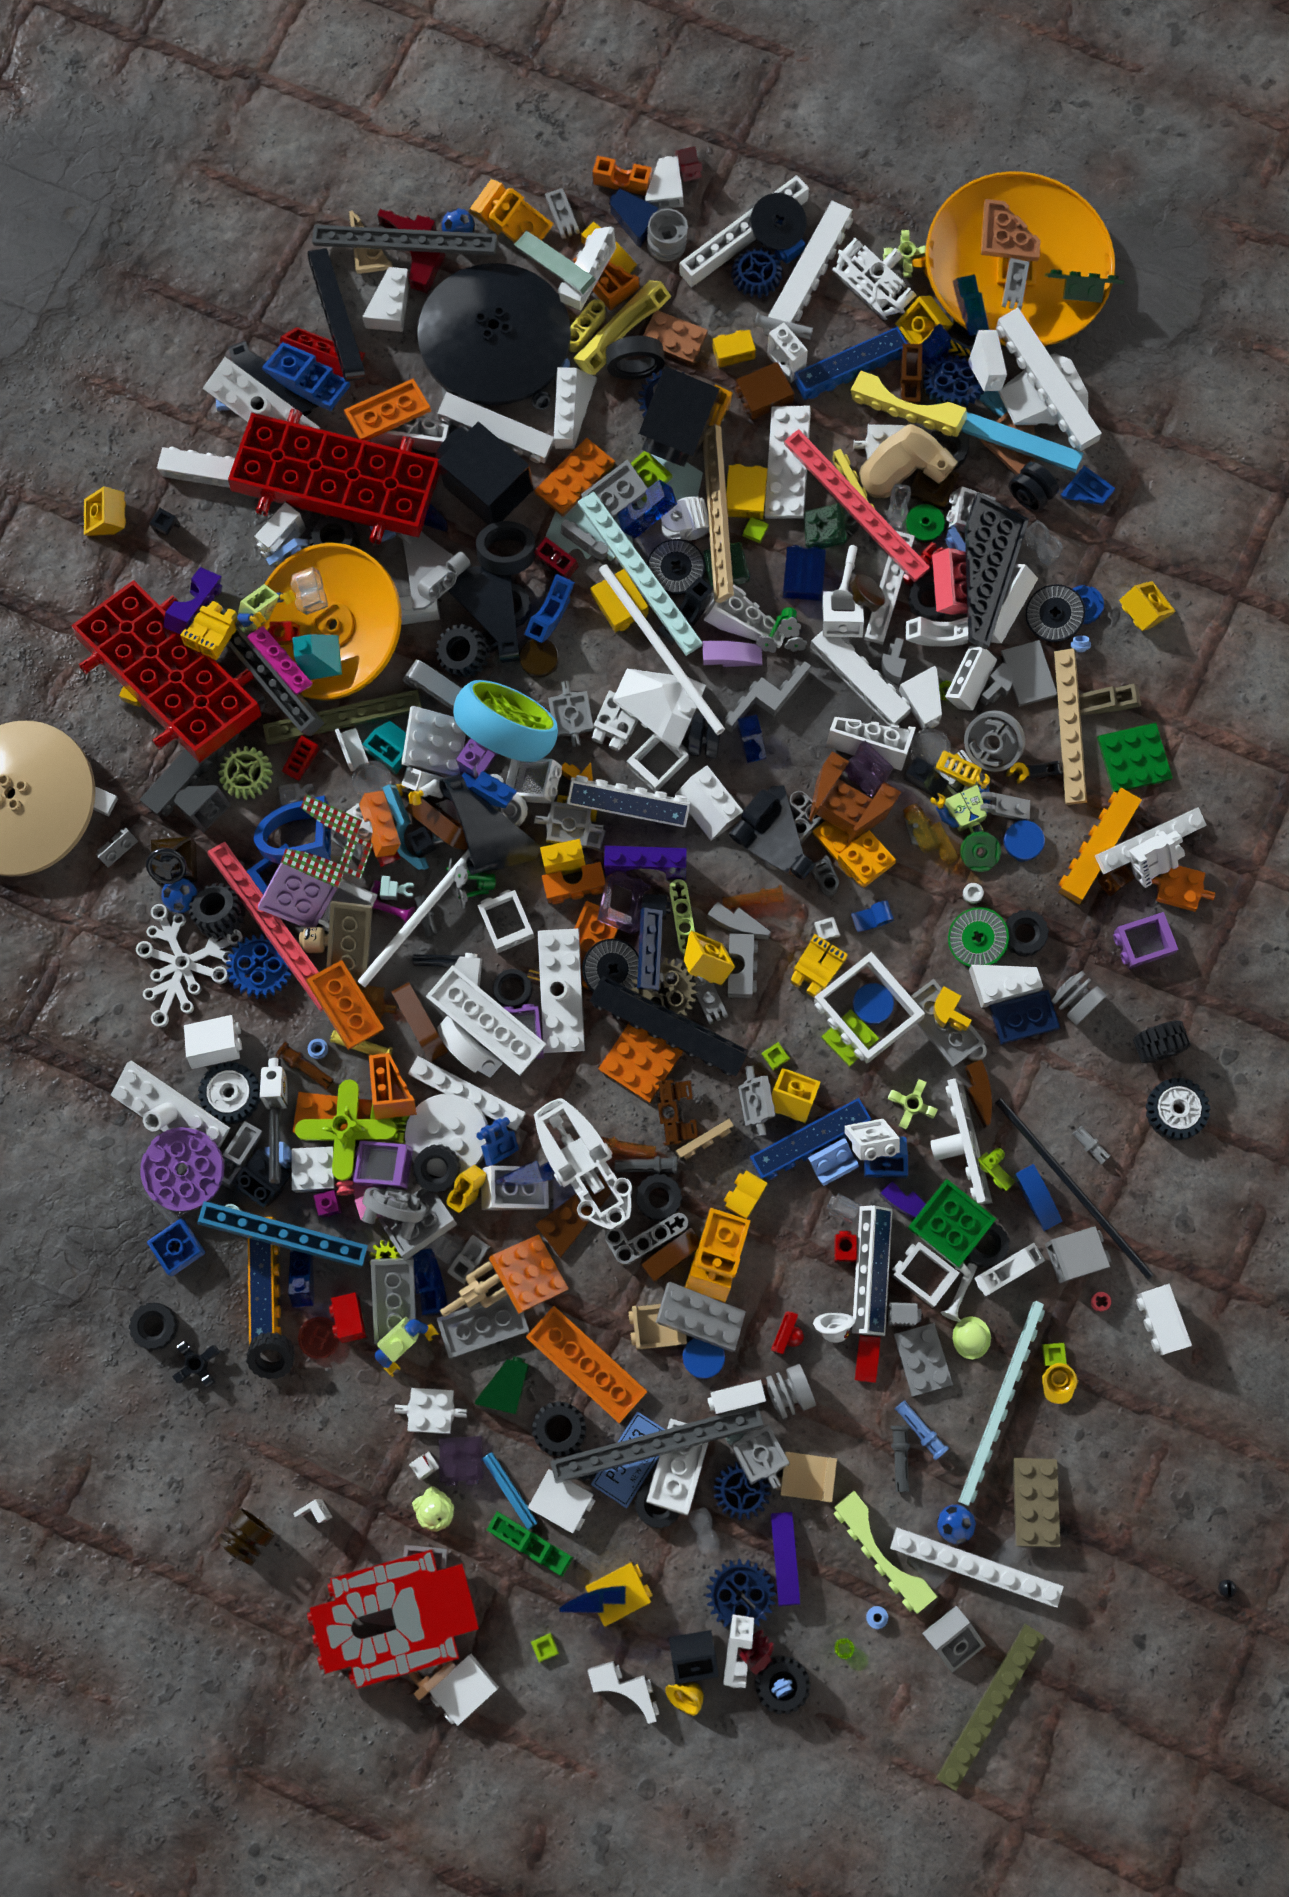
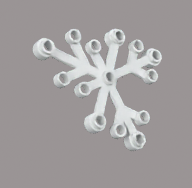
M156 904L152 907L151 915L160 922L164 931L159 930L156 926H150L147 929V935L152 939L160 938L168 941L174 955L156 950L147 941H142L136 946V952L141 958L153 957L171 963L168 966L151 972L150 977L154 982H161L164 976L174 972L172 979L153 988H147L143 992V997L147 1001H153L157 995L167 991L160 1010L155 1011L151 1016V1021L156 1027L162 1028L168 1024L169 1017L167 1014L175 994H177L181 1003V1010L186 1014L193 1012L194 1005L188 1000L180 983L183 975L188 983V991L192 995H198L201 992V986L195 981L191 970L210 976L218 984H223L228 980L229 975H227L224 967L218 966L212 969L195 962L210 955L222 959L226 963L225 956L233 953L231 951H222L221 949L230 945L238 946V941L243 942V935L239 930L235 929L234 934H227V937L220 941L211 937L205 948L188 955L182 952L176 939L180 927L186 923L184 915L180 913L173 916V924L170 926L167 919L169 915L168 909L162 904ZM164 911V915L158 917V912ZM178 917L183 918L180 923H176V919ZM156 929V934L150 935L151 930ZM234 936L239 937L238 941L233 942L232 938ZM145 948H149L147 954H143ZM186 960V965L181 967V961ZM156 973H160L158 979H154ZM219 973H224L222 979H218ZM194 985H197V991L192 992V987ZM152 991V997L147 998V993ZM190 1004V1009L184 1010V1006ZM163 1016L164 1021L162 1023H158V1018Z

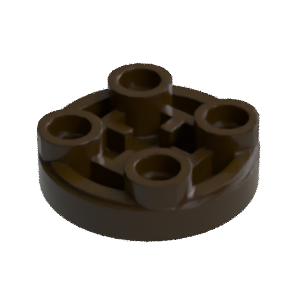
M858 574L850 581L849 585L854 593L853 600L856 604H863L871 611L876 612L885 603L883 591L870 577Z
M532 639L521 648L519 655L520 664L528 676L532 678L545 677L557 670L559 654L556 646L551 641L546 640L541 643Z

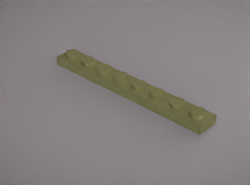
M418 689L316 712L324 721V724L313 735L408 714L412 706L422 708ZM290 719L263 724L268 745L298 739L301 736H308L301 733Z
M1024 1624L936 1777V1779L954 1791L957 1790L1044 1639V1635Z

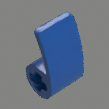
M881 901L873 904L870 909L851 913L857 932L877 928L894 921L888 901Z

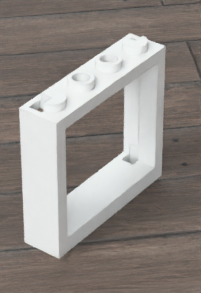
M872 952L814 998V1006L820 1014L824 1013L828 1018L827 1022L831 1028L837 1029L842 1034L840 1037L846 1045L850 1044L855 1049L854 1054L856 1057H859L861 1061L864 1060L866 1063H869L924 1019L925 1012ZM866 966L869 967L911 1016L870 1050L864 1046L825 1000V998Z

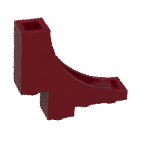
M380 209L377 214L379 225L388 229L437 231L435 221L428 216L417 215L415 221H413L410 217L396 215L390 210ZM410 251L412 259L408 278L410 288L428 294L445 258V253Z

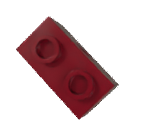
M547 537L544 538L534 551L538 560L558 575L567 579L579 567L576 559Z

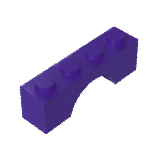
M200 567L191 579L190 593L195 598L187 602L174 601L165 612L163 627L178 634H181L184 629L187 630L193 623L195 616L200 612L202 605L208 607L214 600V597L216 595L219 596L221 593L222 585L220 583L222 576Z

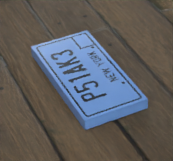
M637 1411L618 1442L665 1429ZM659 1456L598 1472L591 1485L627 1508Z

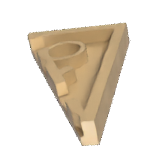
M349 211L351 227H364L359 217L353 211ZM353 248L357 274L388 270L389 267H393L382 249Z

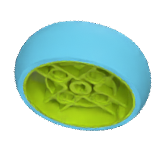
M475 680L461 689L456 697L453 713L459 728L474 741L495 753L518 761L536 762L549 754L556 743L558 727L555 718L539 703L517 690L496 682Z

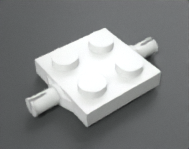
M868 425L866 440H854L853 448L865 449L868 459L884 440L907 425Z
M411 1388V1397L408 1405L395 1404V1414H407L408 1416L407 1431L451 1434V1423L454 1417L467 1418V1409L455 1408L453 1403L454 1390Z

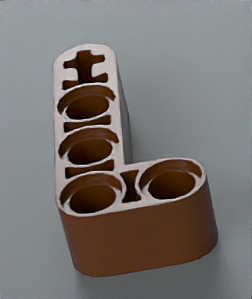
M421 796L420 805L414 806L413 803H408L405 810L444 842L461 850L467 851L469 849L461 823L456 821L433 801Z
M407 982L391 991L429 1061L432 1062L447 1054L448 1050L411 984Z

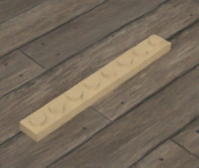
M1073 648L1054 651L1065 803L1067 805L1087 803L1076 651Z

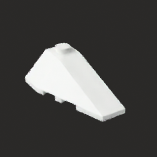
M734 584V596L722 603L715 602L713 599L704 618V621L720 630L755 641L758 640L759 636H769L776 623L771 616H766L759 610L760 606L756 602L752 603L745 596L746 593ZM778 629L773 636V640L778 644L777 648H780L785 636Z

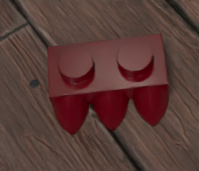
M763 1630L753 1634L751 1649L739 1647L737 1651L755 1675L765 1669L772 1660L770 1656L774 1649V1643H768L769 1637H763Z

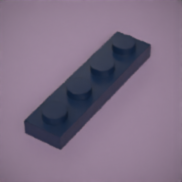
M645 907L641 909L637 989L659 990L663 910Z

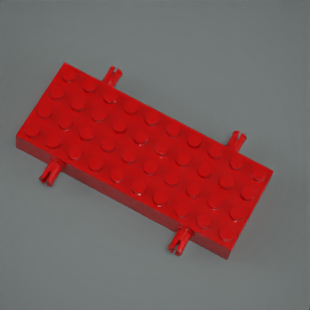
M290 409L287 421L251 412L228 477L231 491L260 498L255 510L256 513L262 515L263 511V516H267L272 501L281 504L286 502L293 507L373 526L369 541L374 544L375 540H377L376 544H381L385 530L417 538L420 537L439 478L440 469L437 462L439 459L410 452L414 444L412 438L409 437L408 441H406L407 437H402L400 448L397 449L301 425L299 421L302 417V412L297 409L295 413V409Z
M133 580L71 625L76 638L92 654L78 665L85 674H88L99 664L103 665L166 729L155 739H152L155 746L161 750L173 739L177 740L200 763L261 716L258 703L242 688L253 680L254 676L246 668L233 679L213 658L202 654L201 651L198 652L185 646L180 636L181 634L163 627L165 612L174 601L179 602L177 598L171 595L170 598L159 605Z

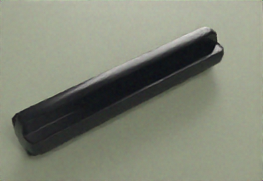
M414 954L412 962L414 966L451 967L456 964L460 956L465 957V955Z

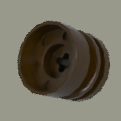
M239 1508L231 1518V1522L236 1529L234 1530L226 1526L223 1530L228 1536L219 1534L217 1541L232 1557L252 1566L256 1562L252 1554L257 1557L261 1555L256 1544L267 1547L274 1538L275 1533L252 1513Z

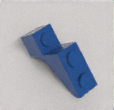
M484 771L480 773L477 779L465 772L462 774L468 789L490 805L505 809L517 793V790Z

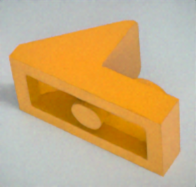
M714 385L723 390L710 426L715 424L720 426L725 412L730 409L733 392Z
M565 762L562 765V775L570 781L571 777L576 778V775L588 777L589 781H593L591 762L581 774L575 765H568Z

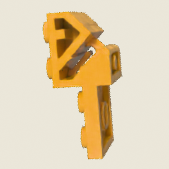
M492 179L468 211L499 236L502 232L514 243L518 241L526 230L542 241L554 224L524 201V197L513 188L506 190L502 183Z
M824 821L812 831V834L838 862V866L848 877H853L855 882L863 888L896 864V859L870 830L850 844L846 843L850 834L828 821Z
M710 1208L685 1288L723 1303L726 1302L731 1289L732 1278H735L750 1220Z

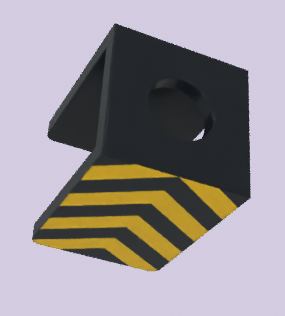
M954 319L952 331L975 343L977 335L968 331ZM944 334L942 337V349L955 356L959 355L961 359L966 357V361H969L973 346L969 347L947 334Z

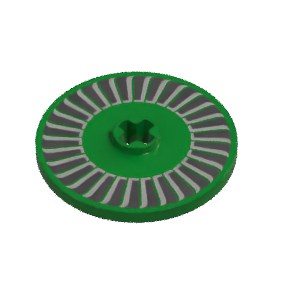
M982 907L971 908L958 915L951 924L948 933L949 948L954 957L968 967H971V965H992L1001 959L1007 950L1009 930L1003 918L995 911ZM977 933L983 935L981 942L974 940Z

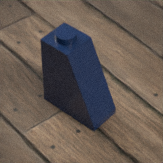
M619 188L609 201L611 214L634 243L641 248L648 235L650 217L659 211V208Z

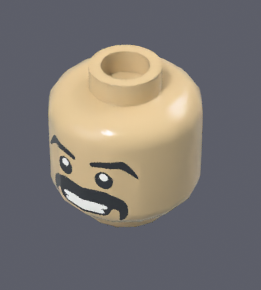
M306 927L299 934V945L305 953H323L325 947L328 946L329 934H326L322 927Z

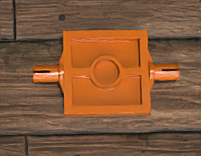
M1179 866L1174 870L1171 868L1167 873L1161 874L1160 877L1156 876L1151 879L1152 884L1157 885V902L1196 912L1201 897L1213 901L1215 892L1204 890L1205 872Z

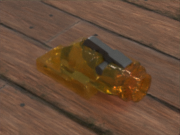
M917 803L903 809L904 822L911 844L919 846L925 854L940 848L939 854L942 860H946L948 865L955 863L958 856L941 823L937 822L931 825V821Z

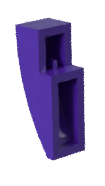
M893 1181L879 1194L889 1205L912 1219H915L926 1205L914 1191L906 1196Z

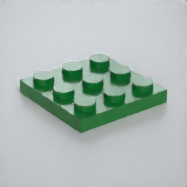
M1156 723L1103 734L1097 737L1112 792L1118 793L1120 788L1127 791L1172 780L1173 777Z
M946 1179L911 1222L908 1229L953 1266L959 1268L997 1218Z

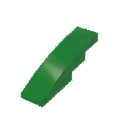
M499 1511L496 1512L486 1529L513 1548L562 1577L574 1558Z

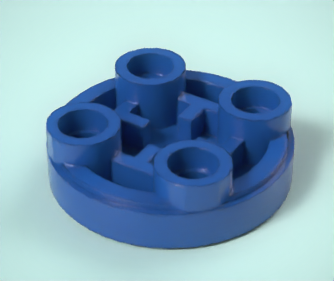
M1022 820L1013 823L1007 829L1003 843L1011 857L1019 862H1024L1036 858L1044 848L1045 837L1037 824Z
M877 983L862 986L857 990L853 998L854 1013L867 1024L879 1025L886 1021L894 1008V999L890 991L885 986Z
M696 1338L690 1340L683 1351L685 1368L691 1375L697 1378L707 1379L715 1376L720 1372L725 1362L724 1349Z

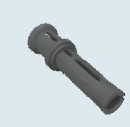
M656 1156L654 1159H615V1173L654 1172L658 1175L660 1173H674V1175H677L678 1158L677 1156L673 1158H660V1156Z
M894 1425L890 1426V1429L893 1430V1444H891V1448L894 1450L895 1491L908 1492L907 1455L910 1448L908 1443V1429H910V1426Z

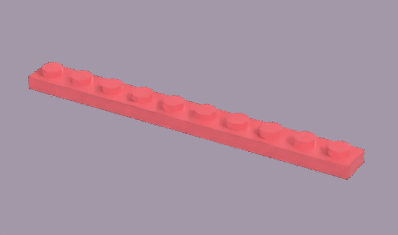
M799 429L784 441V445L914 582L929 571L930 567Z
M226 842L210 849L208 856L236 892L241 902L320 1012L323 1011V1008L306 982L307 978L317 974L319 971L283 921L277 916L258 909V904L263 894Z

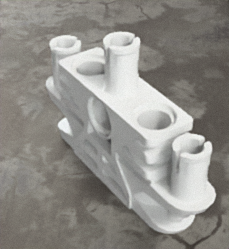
M856 238L843 251L838 250L836 268L833 267L832 271L883 320H887L886 316L905 313L904 308L917 295L913 290L911 291V288L907 287L906 289L905 282L891 270L903 258L900 251L897 252L898 250L894 248L881 261L865 245L863 246L860 241H857L858 239ZM845 263L848 268L843 272L841 269ZM879 270L884 271V273L881 276L875 275V273ZM870 276L872 277L875 284L869 279ZM885 305L890 306L888 310L882 311Z

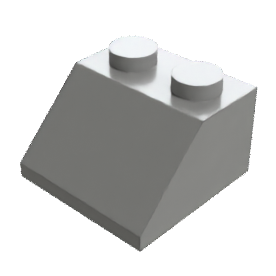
M957 1606L948 1611L941 1619L922 1633L952 1673L986 1646L972 1624Z

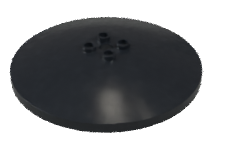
M503 263L474 265L446 278L433 290L426 300L418 323L419 349L422 360L431 376L451 394L469 402L483 405H505L519 402L544 389L557 376L558 367H563L568 356L571 341L570 320L564 303L560 301V296L555 289L537 274L519 266ZM491 323L499 325L496 329H490L488 326Z

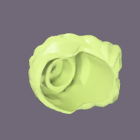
M433 1486L428 1488L422 1496L412 1502L418 1523L421 1524L422 1528L437 1532L445 1529L452 1522L454 1505L451 1499L438 1488Z

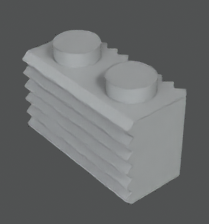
M891 1303L888 1305L889 1326L913 1327L921 1322V1309H917V1304Z

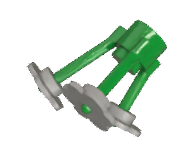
M790 607L784 608L781 616H777L776 623L769 636H759L756 641L757 646L761 647L765 652H776L778 644L774 642L773 636L778 629L786 638L793 637L787 640L785 644L786 649H790L793 652L805 650L807 641L798 637L801 624L796 620L797 611Z
M450 858L449 865L446 868L447 874L455 865L451 864L452 858ZM461 864L456 867L454 880L462 909L465 908V902H468L467 898L480 894H489V890L495 889L496 879L494 874L478 873L472 875L465 869L464 865ZM467 879L477 880V887L481 888V890L466 893L465 890H461V887Z

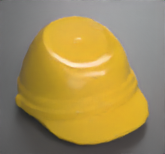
M1053 1364L1042 1376L1046 1399L1052 1403L1064 1404L1072 1398L1078 1380L1074 1370L1067 1364Z
M692 1681L665 1687L668 1700L676 1708L693 1716L699 1713L704 1695L698 1683Z

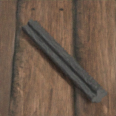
M271 1106L269 1110V1182L279 1184L281 1179V1164L279 1163L281 1108Z

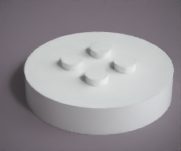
M452 1094L432 1096L416 1107L417 1115L409 1117L405 1129V1143L413 1148V1161L424 1148L430 1147L433 1144H443V1146H448L452 1151L456 1152L455 1154L459 1157V1163L461 1164L460 1174L474 1164L477 1166L483 1159L484 1155L481 1146L486 1143L485 1138L479 1140L477 1133L488 1123L480 1108L469 1099ZM433 1158L427 1164V1171L431 1175L443 1177L446 1174L447 1166L443 1160Z

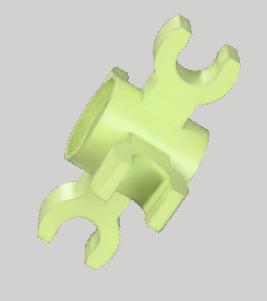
M901 230V244L897 252L900 251L903 258L898 263L903 266L904 278L912 277L911 272H913L911 260L925 257L926 246L916 248L910 242L909 230ZM893 248L884 249L883 260L893 251Z
M920 1079L917 1081L912 1094L904 1096L897 1091L891 1090L888 1100L902 1105L904 1115L899 1126L907 1129L912 1115L919 1112L934 1119L938 1110L923 1104L921 1094L926 1082ZM915 1100L918 1103V1108H909L907 1101Z

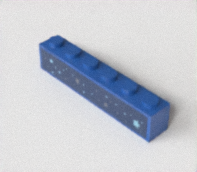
M897 326L795 372L794 383L803 400L814 399L824 391H832L842 383L847 384L859 375L860 371L870 373L875 368L885 367L893 360L902 359L903 344H907Z
M857 1098L753 1154L749 1159L759 1178L770 1181L777 1177V1172L782 1169L788 1171L796 1166L795 1162L801 1159L804 1162L809 1160L808 1157L819 1149L822 1150L832 1145L831 1143L838 1139L845 1138L846 1140L848 1138L845 1134L846 1125L871 1121V1118L860 1098Z

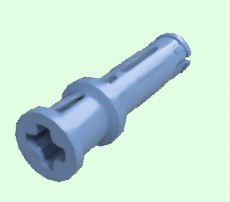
M905 1400L895 1408L921 1439V1445L926 1446L933 1454L934 1460H937L949 1449L948 1446H944L938 1439L936 1432L930 1431Z

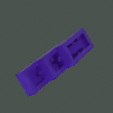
M792 1512L771 1513L778 1606L800 1605Z

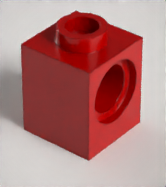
M270 621L267 631L279 645H293L292 637L299 636L300 625L292 621Z
M839 1231V1234L834 1236V1261L855 1262L857 1235H852V1231ZM848 1241L851 1244L850 1251H842L840 1249V1242Z

